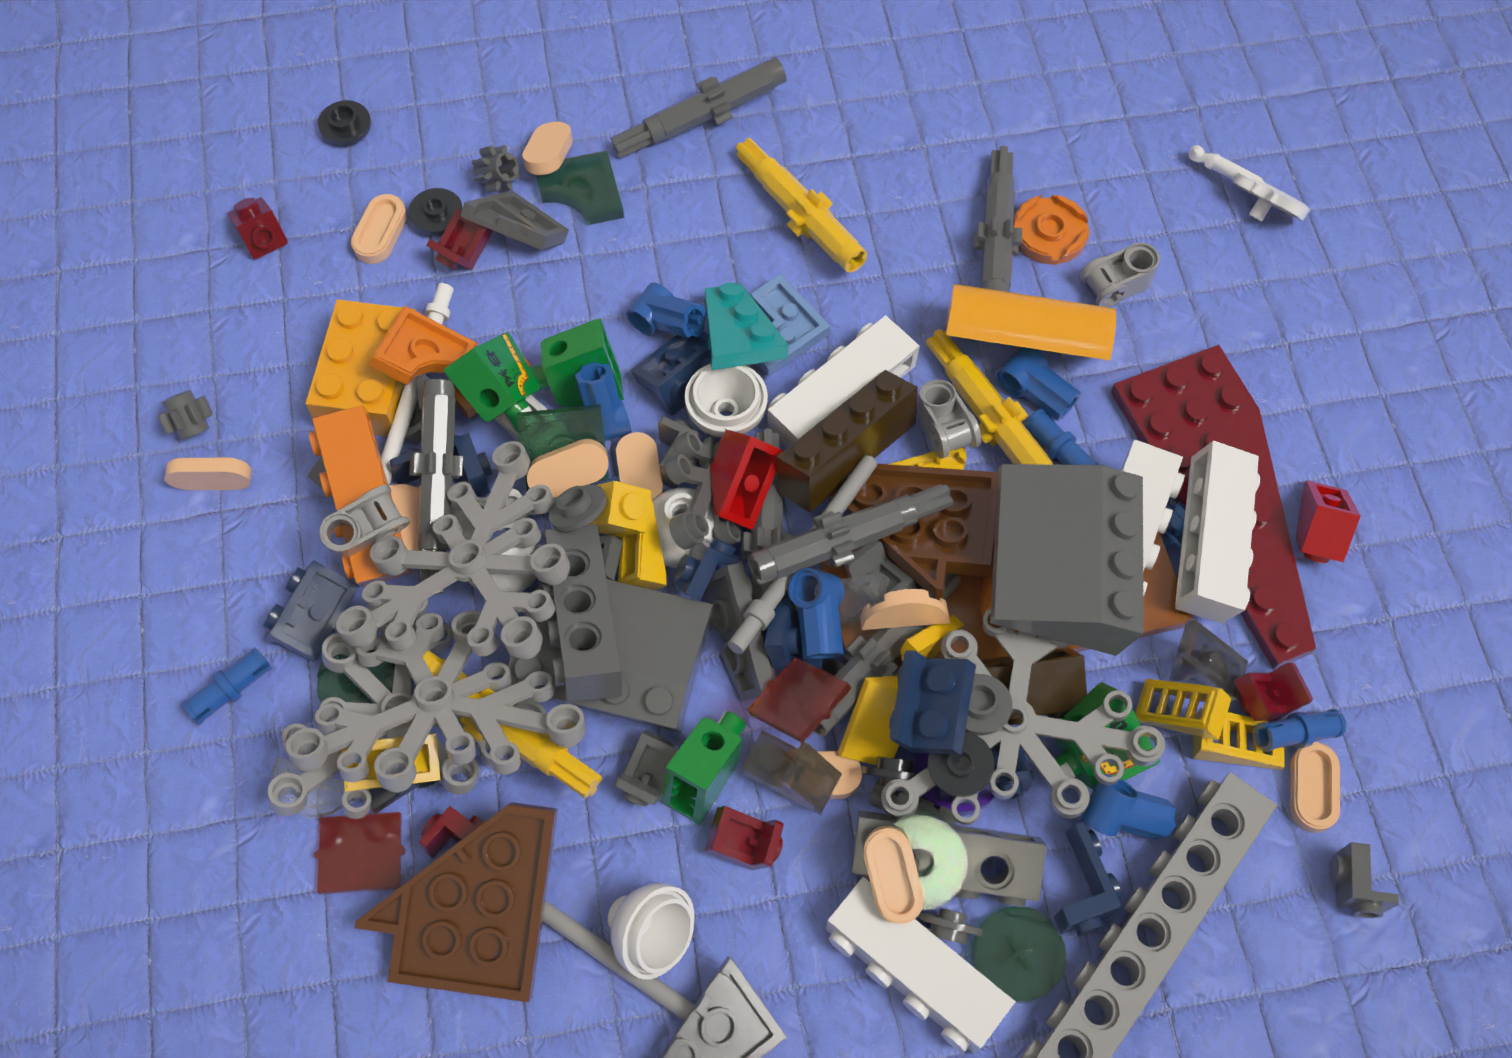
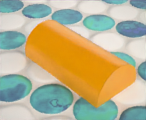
M953 284L945 332L948 336L1111 360L1116 329V309Z

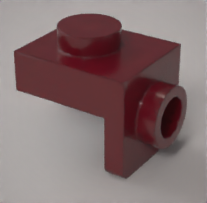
M262 197L241 200L234 205V210L226 213L254 259H258L288 243L272 209Z
M456 209L439 243L429 239L426 246L438 252L434 259L447 267L456 270L458 265H462L473 270L493 230L464 219L461 216L462 211Z
M1286 663L1269 673H1247L1234 680L1239 691V703L1242 709L1252 717L1253 721L1279 720L1313 701V697L1295 663Z
M449 806L442 815L437 813L428 820L422 829L421 835L423 837L420 839L419 844L427 855L434 858L450 838L458 843L485 822L475 815H472L468 820Z
M727 806L718 807L704 851L750 870L771 867L773 862L779 857L783 847L781 833L784 823L775 819L763 822Z

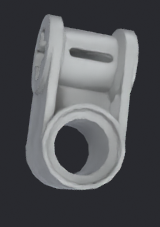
M1135 243L1113 254L1091 261L1081 270L1079 278L1084 284H1088L1096 295L1097 306L1112 307L1124 299L1149 289L1156 273L1160 256L1153 246L1147 243Z
M931 380L920 388L919 423L928 436L935 454L940 459L949 456L950 451L968 445L972 448L981 445L982 439L978 422L975 416L967 409L951 383L945 380Z
M382 485L368 491L353 503L330 514L323 520L319 535L321 541L331 553L339 557L355 555L378 540L397 534L410 524L409 519L406 516H401L390 497L392 490L389 485ZM378 506L383 510L387 520L384 521L377 510ZM340 525H349L354 529L352 540L344 545L332 543L331 534L333 530Z

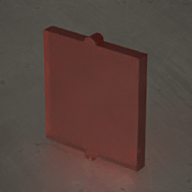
M795 657L774 680L767 682L768 687L747 708V711L751 716L803 743L824 719L831 718V711L852 688L849 683Z
M402 813L367 814L360 819H352L347 816L320 817L319 850L314 853V857L318 860L317 893L320 895L391 890L401 887V856L406 853V849L401 845Z

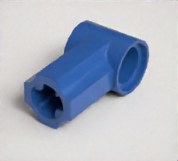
M650 283L626 311V317L631 325L645 335L652 336L657 330H662L686 338L690 336L698 337L703 332L707 315L702 304L674 297L667 288L658 283Z
M1020 347L995 373L997 383L1006 393L1017 398L1024 395L1057 421L1063 419L1069 413L1081 394L1078 389L1048 368L1047 359L1038 349Z
M592 362L583 365L582 369L575 374L584 407L581 415L589 439L602 443L632 433L629 418L623 402L618 396L613 372L609 364Z
M803 568L797 571L792 576L788 588L790 599L798 606L803 659L814 660L839 657V655L844 654L839 606L844 599L845 589L843 582L839 577L831 573L811 568ZM819 583V593L815 598L814 589Z
M1103 774L1107 777H1114L1113 775ZM1122 779L1113 785H1104L1098 781L1090 795L1088 806L1080 815L1081 819L1089 827L1101 834L1112 837L1116 836L1119 830L1158 840L1164 836L1169 838L1176 826V808L1169 800L1136 791Z

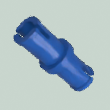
M1043 409L1037 410L1025 422L1024 426L1047 449L1046 454L1053 461L1058 460L1062 465H1099L1075 443L1077 438L1070 431L1064 432Z
M254 647L251 649V652L226 671L219 670L213 674V681L181 704L193 720L195 719L198 725H201L205 719L231 699L234 702L242 697L240 692L273 668L261 652Z
M1329 709L1309 715L1304 712H1295L1283 720L1257 724L1254 730V738L1258 747L1262 746L1261 750L1265 752L1292 745L1296 748H1305L1311 746L1317 740L1343 736L1346 732V721L1342 713L1338 714L1339 710Z

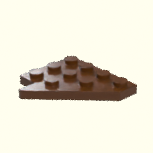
M878 464L843 515L848 516L902 495L911 496L939 484L942 486L946 484L950 489L953 506L918 519L916 524L878 540L882 543L885 554L924 590L928 591V594L934 599H943L946 573L991 577L998 472ZM839 489L836 490L832 495H830V496L828 497V498H829V502H831V500H832L833 497L836 495V493L839 491Z
M515 802L509 803L355 921V929L394 934L387 982L529 1002L531 1000L558 808Z

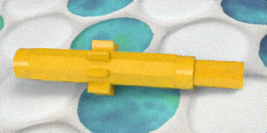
M746 138L744 143L739 142L736 145L738 150L736 155L754 173L755 178L762 184L763 188L786 211V215L791 219L787 226L798 237L802 234L807 239L811 237L848 273L858 270L867 259L866 250L833 217V213L829 210L833 203L822 191L818 194L813 189L808 191L785 167L781 166L774 158L769 157L751 138Z
M941 329L934 331V335L927 338L926 345L945 368V374L952 382V385L981 421L979 428L981 439L985 444L989 442L992 447L998 444L1013 464L1053 465L1051 459L1022 424L1021 421L1026 419L1028 414L1017 401L1014 402L1010 397L1004 401L982 371L973 363L968 355H963L953 340L946 335V332H943Z
M427 650L423 658L432 675L438 676L446 660ZM461 672L457 681L469 676ZM488 688L468 697L481 699L495 692ZM463 716L461 718V722L465 724L463 730L481 742L483 736L473 719ZM499 724L508 741L518 747L520 758L532 767L538 768L547 776H554L584 799L592 796L597 791V785L602 781V776L568 753V748L560 747L554 743L548 734Z

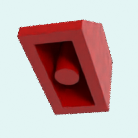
M725 429L710 467L715 515L753 530L777 470V456L783 450L752 436Z
M1308 480L1305 481L1296 531V541L1305 557L1320 563H1329L1330 559L1344 563L1361 517L1347 490Z

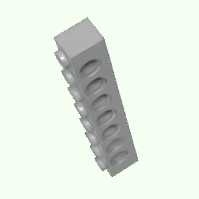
M1231 772L1219 783L1211 779L1196 800L1203 805L1196 817L1193 818L1187 814L1172 835L1179 842L1171 854L1163 850L1148 870L1154 876V879L1146 890L1138 886L1124 905L1123 909L1130 914L1122 926L1119 927L1113 923L1100 940L1098 947L1104 950L1099 960L1095 965L1087 961L1073 980L1072 985L1078 988L1069 1004L1061 999L1047 1018L1045 1023L1052 1029L1044 1041L1040 1043L1037 1039H1034L1021 1058H1060L1057 1051L1060 1040L1071 1041L1079 1051V1058H1112L1278 805ZM1211 818H1217L1225 823L1228 828V836L1220 835L1213 829ZM1187 853L1195 854L1202 859L1205 866L1204 872H1197L1189 866ZM1162 889H1169L1177 894L1181 903L1180 909H1172L1165 904L1162 898ZM1137 926H1145L1152 930L1156 938L1155 947H1148L1140 942L1136 932ZM1112 963H1120L1128 969L1131 975L1129 986L1120 985L1113 979L1111 975ZM1086 1001H1094L1103 1008L1105 1012V1022L1103 1025L1093 1024L1087 1019L1084 1011Z

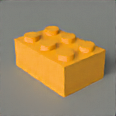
M336 300L305 403L312 418L363 405L370 415L374 434L376 436L388 437L405 384L370 367L369 363L402 307Z

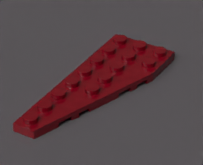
M1220 345L1115 383L1111 389V394L1138 440L1183 457L1178 473L1185 475L1176 499L1173 498L1176 504L1181 502L1186 506L1191 457L1213 440L1259 456L1257 473L1260 475V483L1255 493L1254 504L1257 519L1252 530L1251 549L1253 550V561L1249 568L1247 583L1250 598L1245 611L1240 614L1273 670L1286 663H1291L1310 655L1316 649L1260 409Z

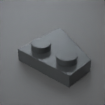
M512 190L467 201L464 203L461 216L464 219L540 250L564 243L569 229Z

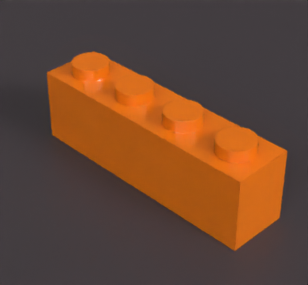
M363 405L312 418L315 431L309 432L310 443L316 457L322 456L326 469L325 472L320 473L322 488L327 498L333 496L337 511L353 503L368 491L382 485H388L370 415ZM378 506L377 510L384 521L387 520L383 510ZM340 525L334 529L337 538L344 537L345 544L350 542L354 536V529L349 525ZM401 531L393 535L399 537L403 541ZM374 544L355 555L342 557L347 578H355L356 584L361 587H365L373 581H387L412 574L411 568H407L397 576L381 573L370 558V550Z

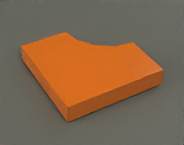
M404 305L373 354L369 366L408 385L416 376L429 372L445 373L443 369L472 348L478 346V343Z

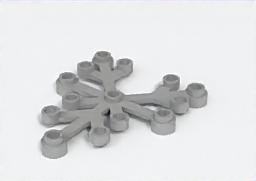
M509 441L498 446L493 452L492 460L499 474L484 509L477 502V496L469 483L459 482L448 490L447 496L453 508L462 511L475 529L470 540H466L462 535L463 530L454 515L447 514L436 519L432 529L438 540L449 546L450 552L407 550L403 541L397 536H386L372 546L370 558L377 569L383 574L397 576L407 568L440 571L415 586L387 585L383 581H373L366 585L362 591V598L372 612L364 606H353L345 610L336 622V629L347 644L355 647L368 646L375 640L377 629L394 619L387 626L385 637L395 650L408 649L417 639V634L412 626L423 601L456 581H472L486 601L476 626L467 635V642L474 654L477 656H488L498 648L499 639L495 634L498 622L503 626L501 640L510 655L526 660L533 658L539 653L543 636L536 622L549 619L555 612V605L549 593L544 590H536L531 593L503 592L489 574L536 575L539 581L548 585L562 583L569 574L570 561L564 549L558 544L543 545L536 549L531 557L501 555L516 545L522 548H529L540 541L541 531L536 521L532 518L518 520L511 529L490 541L493 533L530 511L534 514H544L550 511L555 503L552 493L546 485H536L531 487L524 496L505 506L515 480L524 477L529 470L530 458L523 444L517 441ZM543 603H544V605H542L541 607L535 608V607L538 606L539 604H543ZM515 611L527 612L529 617H519ZM487 638L484 642L479 643L480 640Z
M428 598L423 601L412 627L415 631L417 630L416 622L418 618L427 614ZM444 624V637L446 639L431 643L427 650L434 653H442L450 648L452 631L447 625ZM339 633L332 634L325 639L322 645L324 665L335 673H345L374 704L345 702L340 698L331 697L324 700L320 707L326 704H338L343 710L374 716L412 700L413 696L410 695L412 678L405 665L395 663L393 690L391 693L359 662L355 646L347 644ZM385 634L378 637L383 642L389 643ZM338 654L346 655L348 658L338 660L334 659L333 657ZM531 700L521 701L514 706L546 714L541 704ZM455 714L460 725L464 728L465 724L461 722L463 716ZM329 718L325 722L333 721L336 718ZM413 720L380 733L378 738L405 736ZM435 721L433 727H439V726L437 725L436 721ZM291 724L283 730L282 747L286 753L288 738L294 732L307 728L305 725ZM474 738L475 744L480 748L481 761L485 765L492 767L490 754L486 751L489 747L484 738L481 742ZM437 739L442 785L446 790L454 794L470 792L478 782V762L474 758L471 762L464 765L452 763L448 758L446 747ZM341 751L329 754L324 765L314 772H304L300 776L294 773H283L276 776L268 786V803L270 808L275 813L283 816H291L300 812L307 803V795L339 772L337 759L341 755ZM503 756L499 760L505 761L507 756ZM455 774H463L467 777V780L457 782L452 780L451 777ZM362 789L344 792L342 796V810L344 814L352 819L365 817L371 809V795L369 791ZM286 794H292L297 798L291 803L279 801ZM353 798H361L365 801V804L355 808L350 806L348 802Z
M464 611L453 619L451 627L455 644L438 676H433L423 656L431 643L437 642L444 637L445 627L443 619L439 614L427 613L418 618L416 622L417 630L415 631L417 639L408 649L395 650L390 643L383 642L378 637L368 646L356 647L359 662L363 666L374 667L383 661L405 665L416 684L412 700L374 716L343 710L338 704L323 705L315 714L319 730L304 728L294 732L286 742V751L291 764L295 768L303 772H314L324 765L329 754L350 746L347 751L338 757L337 766L343 780L358 782L364 779L369 772L367 757L380 733L413 720L399 747L383 751L374 763L379 784L391 792H402L408 789L416 778L417 771L414 761L435 721L446 739L445 745L449 760L454 764L464 765L475 758L476 746L473 736L464 732L455 714L472 718L491 750L490 758L494 771L502 775L514 773L520 767L521 759L518 747L508 741L499 724L548 734L549 738L558 746L569 748L577 745L585 735V719L583 711L572 704L558 705L551 709L548 714L511 707L526 699L536 703L546 702L551 699L554 694L553 679L547 672H533L526 680L511 686L508 666L504 663L495 662L487 665L483 671L457 681L473 652L467 642V635L476 626L481 614L479 611ZM394 619L382 625L377 630L385 634L387 626L391 622H393ZM487 638L480 640L479 643L484 642ZM496 676H501V677H502V678L497 679V680H492V678H493V677H496ZM538 685H544V686H545V687H543V688H541V689H535V688H534V687H536V686H538ZM488 688L495 692L481 699L468 697ZM329 718H336L333 721L325 722ZM467 746V748L464 750H455L457 747ZM503 756H512L505 761L499 760ZM353 763H360L354 768H347Z
M991 608L985 612L982 622L984 631L989 636L996 638L1013 661L1009 687L1013 703L1012 713L1019 714L1023 720V723L1018 727L1006 724L996 733L983 736L977 735L988 744L990 749L1001 742L997 769L993 772L989 783L990 790L994 796L1000 799H1008L1016 793L1019 780L1015 770L1020 745L1052 788L1050 794L1052 809L1064 818H1076L1085 811L1090 800L1088 788L1082 781L1067 777L1037 735L1073 741L1094 768L1093 772L1097 781L1104 785L1117 783L1123 775L1124 765L1119 757L1108 754L1103 747L1125 751L1127 757L1139 766H1150L1160 759L1165 750V740L1156 728L1139 726L1131 732L1106 728L1113 721L1126 719L1132 709V700L1123 691L1115 690L1108 693L1099 708L1078 722L1036 715L1033 707L1026 702L1031 666L1056 648H1065L1070 644L1041 636L1036 638V635L1018 631L1017 636L1013 629L1007 627L993 628L988 623V619L991 617ZM954 630L943 638L941 643L942 659H969L976 664L975 674L992 676L977 656L978 645L972 634L965 630ZM961 640L967 644L968 649L963 653H956L952 650L951 644L954 641ZM1113 699L1121 700L1125 704V711L1122 713L1113 712L1109 707V701ZM1143 736L1151 738L1155 748L1151 751L1143 750L1138 744V739ZM1105 762L1114 764L1117 769V775L1114 777L1103 775L1100 765ZM928 767L908 781L895 779L885 785L881 794V803L883 810L888 816L902 820L911 817L916 812L919 797L936 786L930 777ZM1000 776H1006L1011 779L1013 787L1008 791H1001L996 787L995 780ZM1067 788L1076 790L1079 794V801L1074 804L1067 803L1062 797V791ZM896 790H904L908 794L909 800L903 805H897L891 800L892 793ZM978 793L969 797H956L954 799L951 814L957 823L971 825L978 819L980 813V804L977 800ZM962 802H968L973 805L975 813L968 818L962 817L957 812V806Z

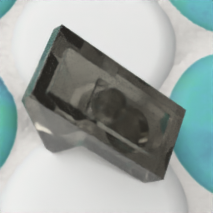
M1187 619L1169 680L1172 682L1197 680L1202 685L1221 688L1232 698L1231 700H1238L1239 691L1234 680L1245 675L1248 661L1196 619Z
M763 730L741 767L742 775L819 815H822L842 776L840 771L808 743L802 741L798 749Z

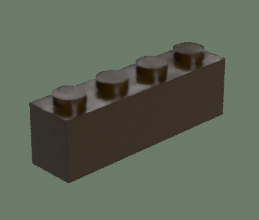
M884 370L777 456L778 494L808 512L813 511L844 484L864 455H869L875 459L916 424L918 387Z
M1071 648L1053 650L1031 666L1026 702L1033 707L1036 715L1047 714V717L1061 719L1087 695L1084 656ZM1005 656L981 660L990 674L1002 682L1009 691L1013 668L1011 658ZM1011 713L1007 724H1022L1023 720L1019 714Z

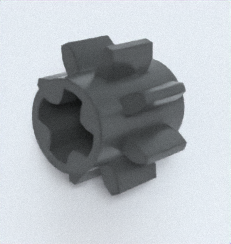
M492 145L480 148L482 158L472 161L474 165V181L485 186L486 193L496 191L501 193L512 190L510 181L520 178L518 158L507 152L506 145L495 148Z
M187 390L161 402L165 411L159 413L157 417L166 434L176 431L179 439L182 440L209 428L205 418L212 416L213 412L205 395L195 399L192 391Z

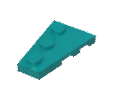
M724 283L718 287L705 288L704 307L707 313L706 325L709 332V350H711V371L787 359L789 344L741 283Z

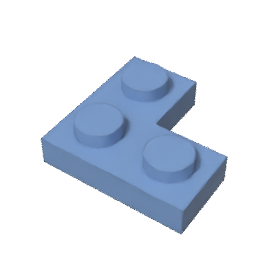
M779 274L750 294L789 344L787 359L756 363L768 377L830 335L831 326L782 274Z

